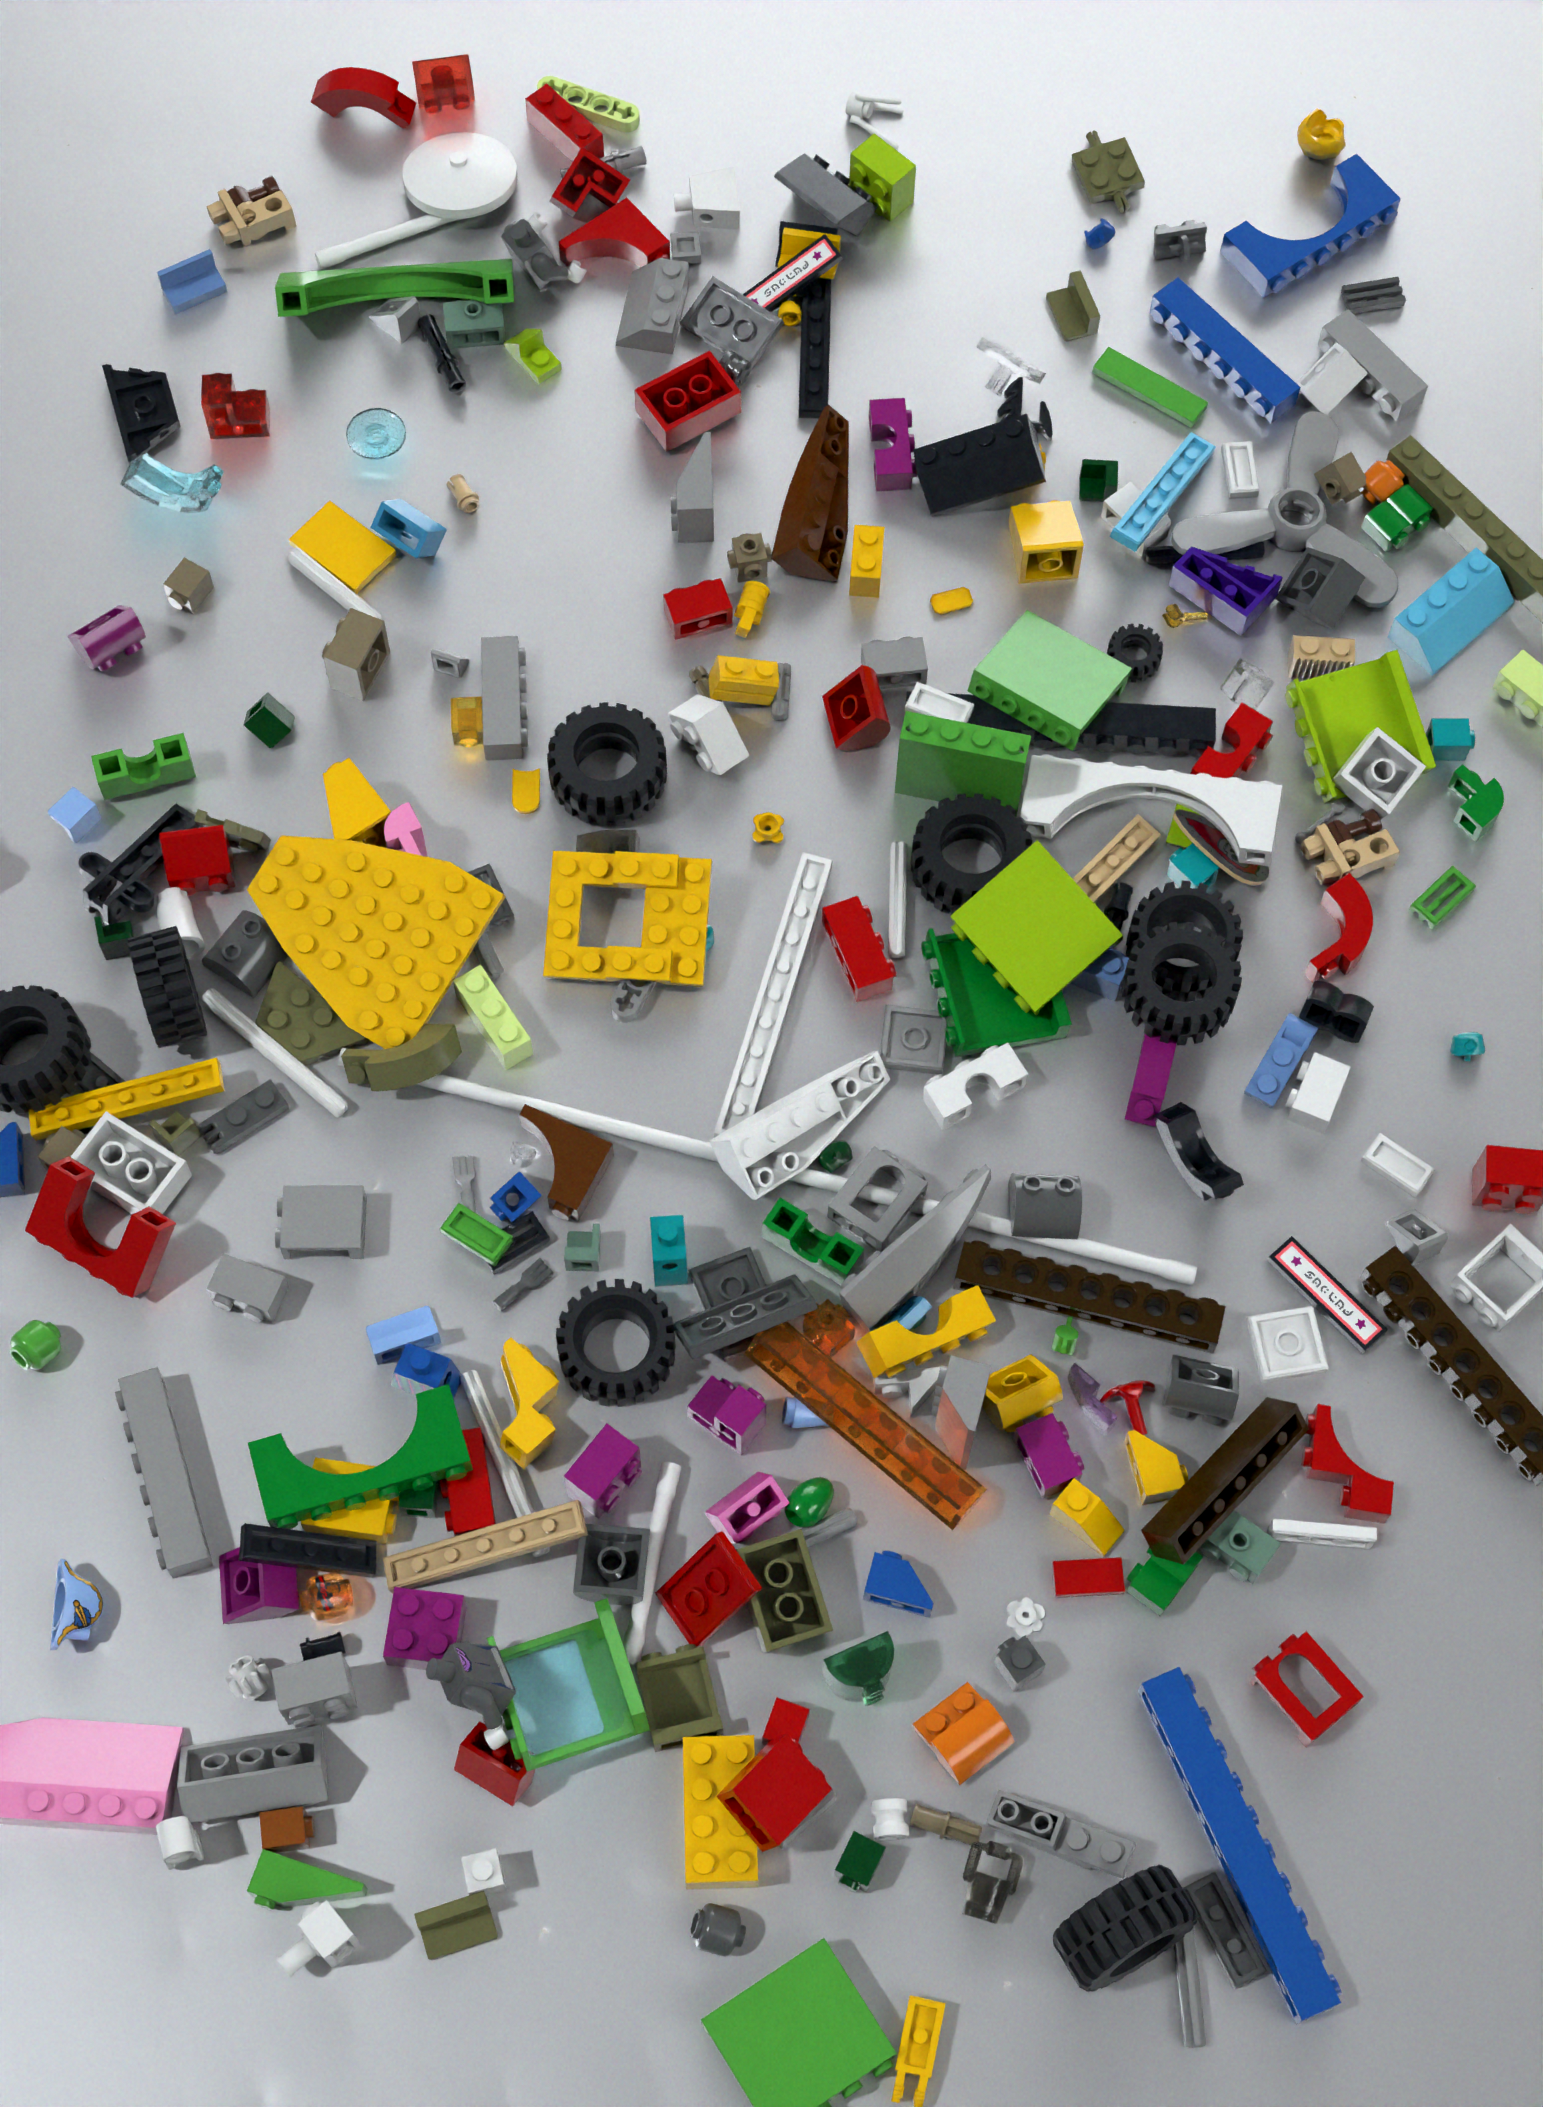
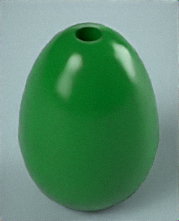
M815 1477L799 1484L787 1497L790 1502L784 1507L787 1519L793 1525L800 1528H808L817 1524L831 1506L834 1496L832 1483L826 1478Z

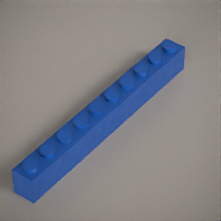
M1177 1667L1141 1683L1137 1691L1296 2025L1336 2007L1341 2003L1338 1997L1342 1995L1340 1986L1334 1975H1328L1322 1961L1325 1960L1322 1948L1317 1940L1311 1941L1305 1928L1308 1926L1306 1915L1299 1905L1295 1907L1289 1895L1292 1892L1290 1882L1283 1871L1278 1872L1272 1860L1276 1858L1274 1849L1267 1838L1262 1839L1258 1831L1257 1825L1260 1824L1258 1816L1252 1805L1246 1806L1241 1795L1243 1786L1236 1772H1230L1225 1762V1759L1228 1758L1225 1747L1220 1739H1214L1209 1729L1212 1726L1210 1716L1204 1706H1198L1193 1696L1196 1694V1689L1191 1677L1188 1674L1183 1675L1180 1667Z

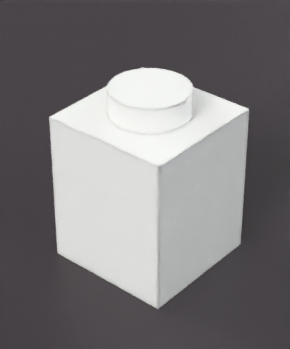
M496 1848L461 1857L469 1895L484 1891L486 1896L507 1891L500 1856Z

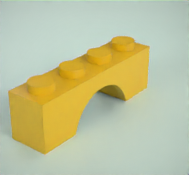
M974 1286L951 1296L938 1306V1326L933 1334L921 1335L913 1333L896 1320L868 1332L856 1343L874 1379L884 1374L887 1375L888 1379L907 1370L906 1364L914 1361L915 1365L919 1366L933 1359L932 1353L938 1350L946 1354L960 1347L959 1341L965 1338L973 1342L987 1335L986 1328L996 1322V1319L979 1286Z

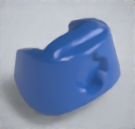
M1101 218L1099 225L1089 232L1087 230L1084 231L1086 243L1091 249H1098L1104 246L1115 236V229L1107 220Z

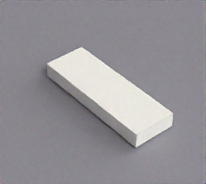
M1273 1519L1268 1526V1534L1279 1542L1370 1549L1377 1540V1528L1283 1519Z

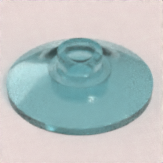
M371 408L358 413L352 418L347 427L346 437L348 445L354 453L366 459L379 460L390 457L399 451L405 442L406 429L402 419L396 413L383 408Z

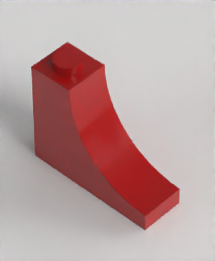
M627 197L558 241L560 260L567 267L570 266L573 260L580 261L592 257L619 258L629 261L640 268L659 258L670 259V241Z

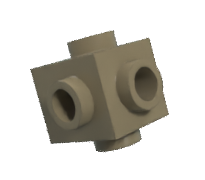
M746 533L732 538V550L727 551V558L730 569H735L737 582L767 578V562H772L770 545L764 544L762 534Z

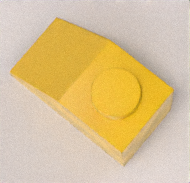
M1135 1430L1127 1432L1124 1443L1142 1505L1171 1499L1189 1480L1185 1465H1179L1176 1454Z
M1075 1478L1072 1479L1055 1500L1049 1513L1050 1516L1102 1557L1107 1554L1125 1531L1105 1503Z

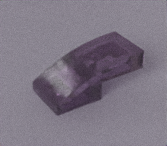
M1074 1363L1067 1377L1074 1397L1089 1420L1106 1436L1115 1426L1118 1416L1096 1398L1101 1384Z

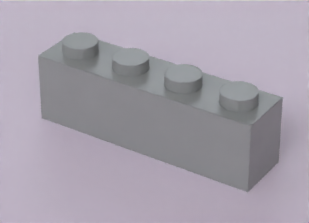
M1349 309L1322 327L1318 341L1322 352L1325 354L1336 342L1346 349L1368 373L1358 383L1364 393L1369 394L1385 413L1390 414L1398 421L1423 403L1428 385Z
M518 636L481 637L483 746L485 759H523V747H528L527 728H522V720L528 719L527 701H521V693H527L526 674H520V666H526L525 648H519Z

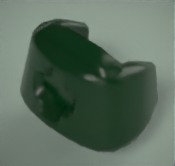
M843 1140L828 1145L819 1156L820 1165L826 1171L834 1172L853 1159L850 1145Z

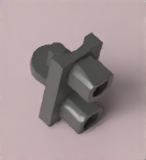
M1188 220L1176 227H1169L1166 224L1156 225L1153 253L1155 259L1179 256L1181 261L1189 260L1190 254L1206 252L1205 236L1207 226L1205 222L1196 223L1195 220Z

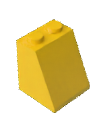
M1053 500L1047 503H1022L1017 506H1011L1008 523L1018 584L1077 579L1084 544L1071 502Z
M350 758L332 764L323 773L334 839L352 840L387 848L384 825L391 813L390 809Z

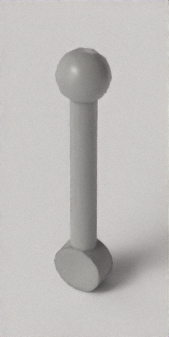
M1339 801L1334 802L1328 813L1305 832L1297 833L1295 841L1298 844H1302V841L1307 839L1316 830L1317 826L1325 823L1334 815L1342 814L1344 804Z

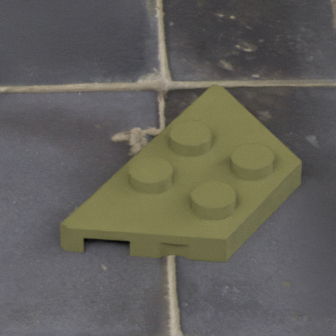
M279 961L276 964L255 1024L298 1061L306 1066L317 1062L322 1057L340 1054L342 1048L358 1043L362 1046L369 1042V1039L349 1028L322 996L282 962Z

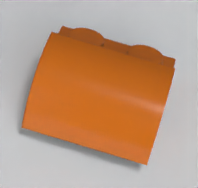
M968 1682L913 1723L915 1732L936 1754L939 1763L959 1785L1015 1743L1008 1726L987 1698L984 1700Z

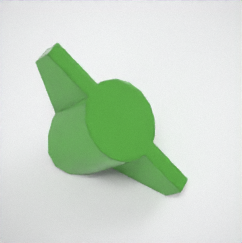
M1068 1316L1066 1325H1060L1056 1328L1051 1350L1062 1354H1074L1079 1334L1074 1327H1071L1073 1317Z

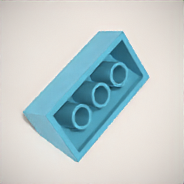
M1475 548L1394 618L1387 638L1433 676L1506 612L1515 601L1499 566L1479 549Z

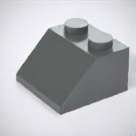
M1307 547L1275 599L1313 622L1333 629L1342 618L1343 612L1352 598L1359 591L1365 576L1344 559Z

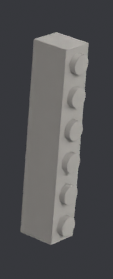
M156 1367L118 1379L120 1391L115 1392L120 1411L126 1410L128 1422L123 1423L128 1442L134 1441L137 1453L131 1454L136 1473H142L145 1485L140 1486V1492L144 1505H150L153 1517L148 1518V1523L153 1538L159 1536L161 1549L156 1550L161 1570L167 1569L172 1578H176L213 1566L166 1385L160 1370Z

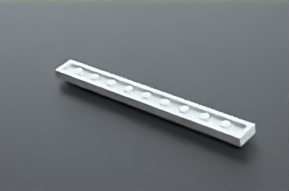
M802 852L714 1130V1138L756 1113L833 863L831 859Z

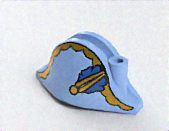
M65 1559L59 1560L57 1568L50 1650H57L65 1639L87 1641L90 1628L98 1621L103 1610V1598L98 1588L92 1582L76 1574Z

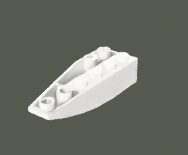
M873 1051L824 1075L710 1140L709 1142L722 1170L753 1200L760 1198L805 1170L890 1081L879 1052Z

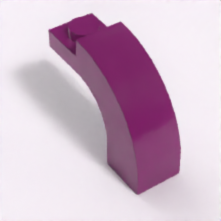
M1154 1032L1152 1037L1146 1034L1143 1035L1137 1069L1125 1114V1120L1155 1127L1156 1123L1153 1115L1161 1110L1177 1044V1038L1173 1037L1169 1038L1168 1044L1160 1042L1161 1034Z

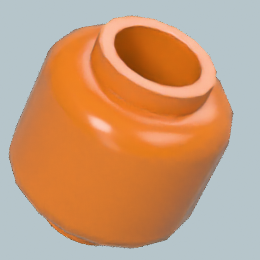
M1387 460L1385 463L1383 461H1376L1364 473L1366 485L1363 486L1364 489L1360 493L1372 505L1376 501L1382 503L1404 486L1402 479L1405 475L1390 460Z

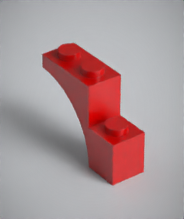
M1317 1404L1313 1413L1307 1414L1305 1421L1309 1428L1306 1434L1310 1435L1309 1447L1304 1446L1301 1462L1302 1467H1307L1306 1479L1346 1484V1486L1342 1485L1339 1505L1345 1506L1344 1518L1385 1524L1391 1516L1394 1482L1378 1478L1366 1472L1347 1456L1334 1433L1331 1420V1406Z

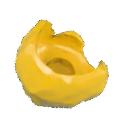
M1316 108L1298 126V144L1303 154L1310 158L1321 161L1327 158H1336L1346 146L1344 124L1338 118L1326 119L1327 115L1321 109Z

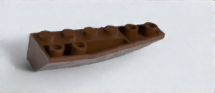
M830 405L824 407L796 467L781 512L771 559L791 575L834 582L838 580L848 534L849 421Z

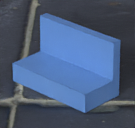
M210 249L157 272L163 295L174 314L228 292L226 284L215 266L213 253Z

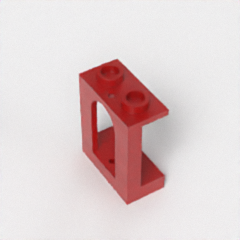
M1306 1631L1299 1638L1292 1634L1278 1646L1282 1652L1273 1660L1267 1655L1252 1668L1256 1674L1250 1680V1684L1254 1686L1258 1683L1300 1731L1297 1738L1307 1748L1355 1707L1364 1696ZM1297 1654L1307 1659L1340 1697L1316 1719L1279 1676V1664L1289 1655Z

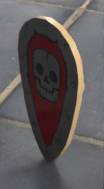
M1181 809L1175 811L1173 818L1188 839L1231 877L1250 885L1262 884L1268 878V866L1239 863L1229 841L1205 817Z

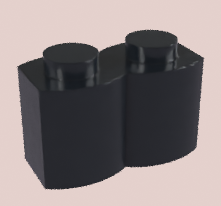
M1314 981L1299 1018L1318 1029L1329 1030L1341 1040L1359 1043L1374 1006L1361 996L1344 994L1331 983Z

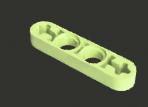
M554 76L543 77L537 84L538 90L547 83L590 121L622 132H632L639 126V109L632 103ZM572 96H580L583 99L579 103L568 101ZM598 105H605L609 108L605 112L594 110Z

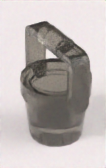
M978 1841L974 1842L971 1845L963 1873V1879L967 1882L962 1914L997 1924L1008 1895H1013L1016 1891L1023 1866V1857L1020 1854L1011 1852L1009 1846L994 1841H989L987 1844ZM982 1850L992 1857L1002 1860L1011 1859L1006 1880L977 1871Z

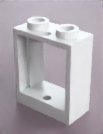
M1509 1224L1455 1276L1450 1286L1453 1288L1456 1297L1463 1303H1469L1478 1312L1479 1318L1487 1326L1494 1327L1500 1332L1543 1290V1253L1512 1224ZM1500 1249L1536 1282L1505 1313L1469 1280Z

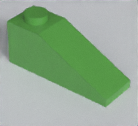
M265 1849L261 1852L247 1892L252 1897H255L254 1904L269 1910H274L275 1905L289 1908L309 1905L317 1901L322 1903L326 1900L329 1902L366 1896L368 1891L364 1883Z

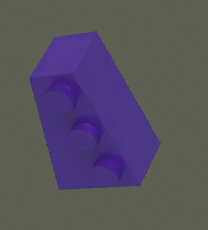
M1191 546L1173 566L1169 586L1242 636L1277 597L1283 577L1273 574V577L1256 572L1255 567L1246 565L1244 568L1227 562L1228 558Z

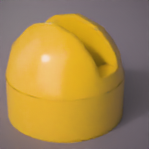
M791 300L785 301L779 306L778 317L783 320L784 326H795L801 321L800 306Z

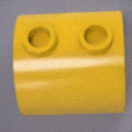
M1030 1354L989 1375L982 1407L997 1429L1014 1432L1016 1428L1024 1425L1023 1419L1032 1415L1041 1418L1051 1414L1054 1410L1052 1405L1062 1401L1063 1394L1057 1375Z

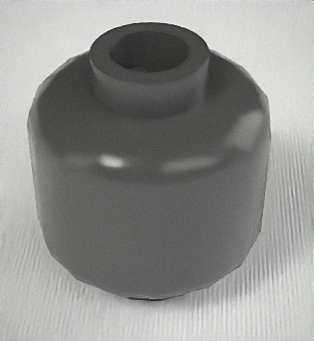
M713 1903L706 1904L702 1910H696L690 1927V1937L694 1939L695 1946L699 1950L723 1957L731 1954L735 1947L740 1948L746 1934V1926L741 1925V1917L738 1911Z

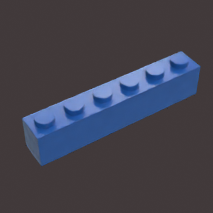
M1179 277L1152 296L1149 314H1151L1154 321L1162 324L1176 341L1184 344L1197 360L1205 363L1218 379H1222L1227 383L1238 397L1243 398L1253 407L1259 416L1272 423L1296 405L1301 387Z

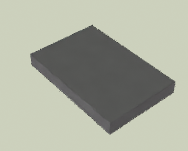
M751 1247L688 1269L703 1310L766 1286ZM783 1323L720 1348V1351L726 1362L787 1338V1333Z

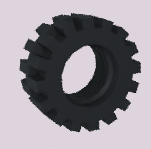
M1133 623L1128 624L1127 629L1124 626L1120 627L1118 633L1115 631L1112 634L1107 649V655L1132 668L1129 676L1131 683H1136L1137 679L1144 682L1147 676L1152 678L1155 675V671L1159 669L1163 655V643L1159 641L1160 636L1158 633L1153 635V629L1150 627L1147 630L1143 629V624H1139L1138 627H1134ZM1130 646L1139 647L1146 652L1147 657L1141 660H1132L1126 657L1122 650Z

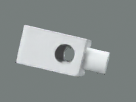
M734 167L692 175L689 178L690 193L673 195L675 212L692 210L694 226L740 229V210Z

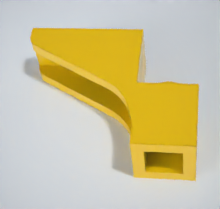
M510 1337L504 1343V1354L501 1357L500 1365L516 1410V1418L502 1432L499 1447L520 1467L525 1469L553 1442L556 1428L547 1415L538 1412L556 1397L559 1380L550 1367L542 1366L533 1357L532 1352L527 1346L518 1344Z

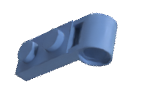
M1289 1013L1246 1087L1244 1094L1273 1109L1302 1056L1309 1048L1318 1028Z

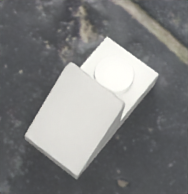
M940 1367L907 1369L889 1379L886 1374L875 1379L873 1378L874 1394H882L885 1398H895L901 1396L904 1392H908L911 1417L936 1389Z

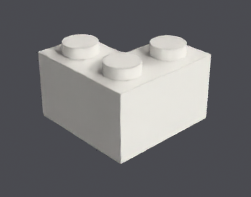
M697 694L668 713L672 724H670L672 732L679 740H684L695 746L698 755H696L697 761L705 771L721 775L750 756L724 703Z

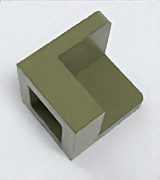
M178 1111L173 1113L161 1125L154 1119L148 1123L154 1137L177 1156H180L201 1137L196 1123L191 1118L186 1120Z

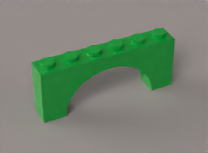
M449 1384L416 1393L417 1417L407 1441L391 1458L374 1468L362 1472L331 1474L315 1470L299 1461L291 1453L281 1433L248 1442L266 1519L270 1527L292 1529L298 1525L299 1521L312 1518L314 1521L323 1520L330 1517L333 1511L343 1508L347 1511L357 1510L364 1507L366 1502L379 1498L381 1501H386L400 1495L399 1492L413 1488L414 1491H420L433 1486V1482L446 1478L448 1481H454L465 1477L467 1472L472 1471L473 1468Z

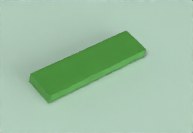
M1110 347L1105 350L1093 366L1092 373L1190 428L1195 425L1207 409L1208 402Z

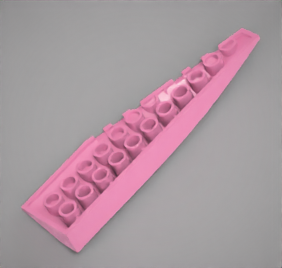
M38 1718L0 1725V1824L157 1835L156 1825L172 1818L184 1728L56 1718Z

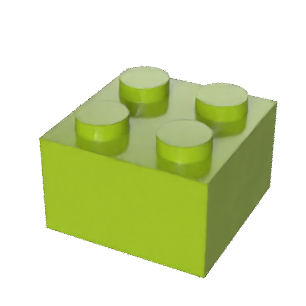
M875 133L850 153L849 179L851 181L849 185L855 190L859 186L872 196L869 201L877 206L875 214L883 216L886 220L892 222L914 203L916 165Z

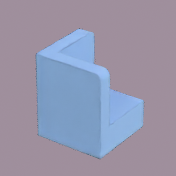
M72 787L48 810L49 816L66 829L70 840L74 843L82 839L102 819L96 804L75 787Z

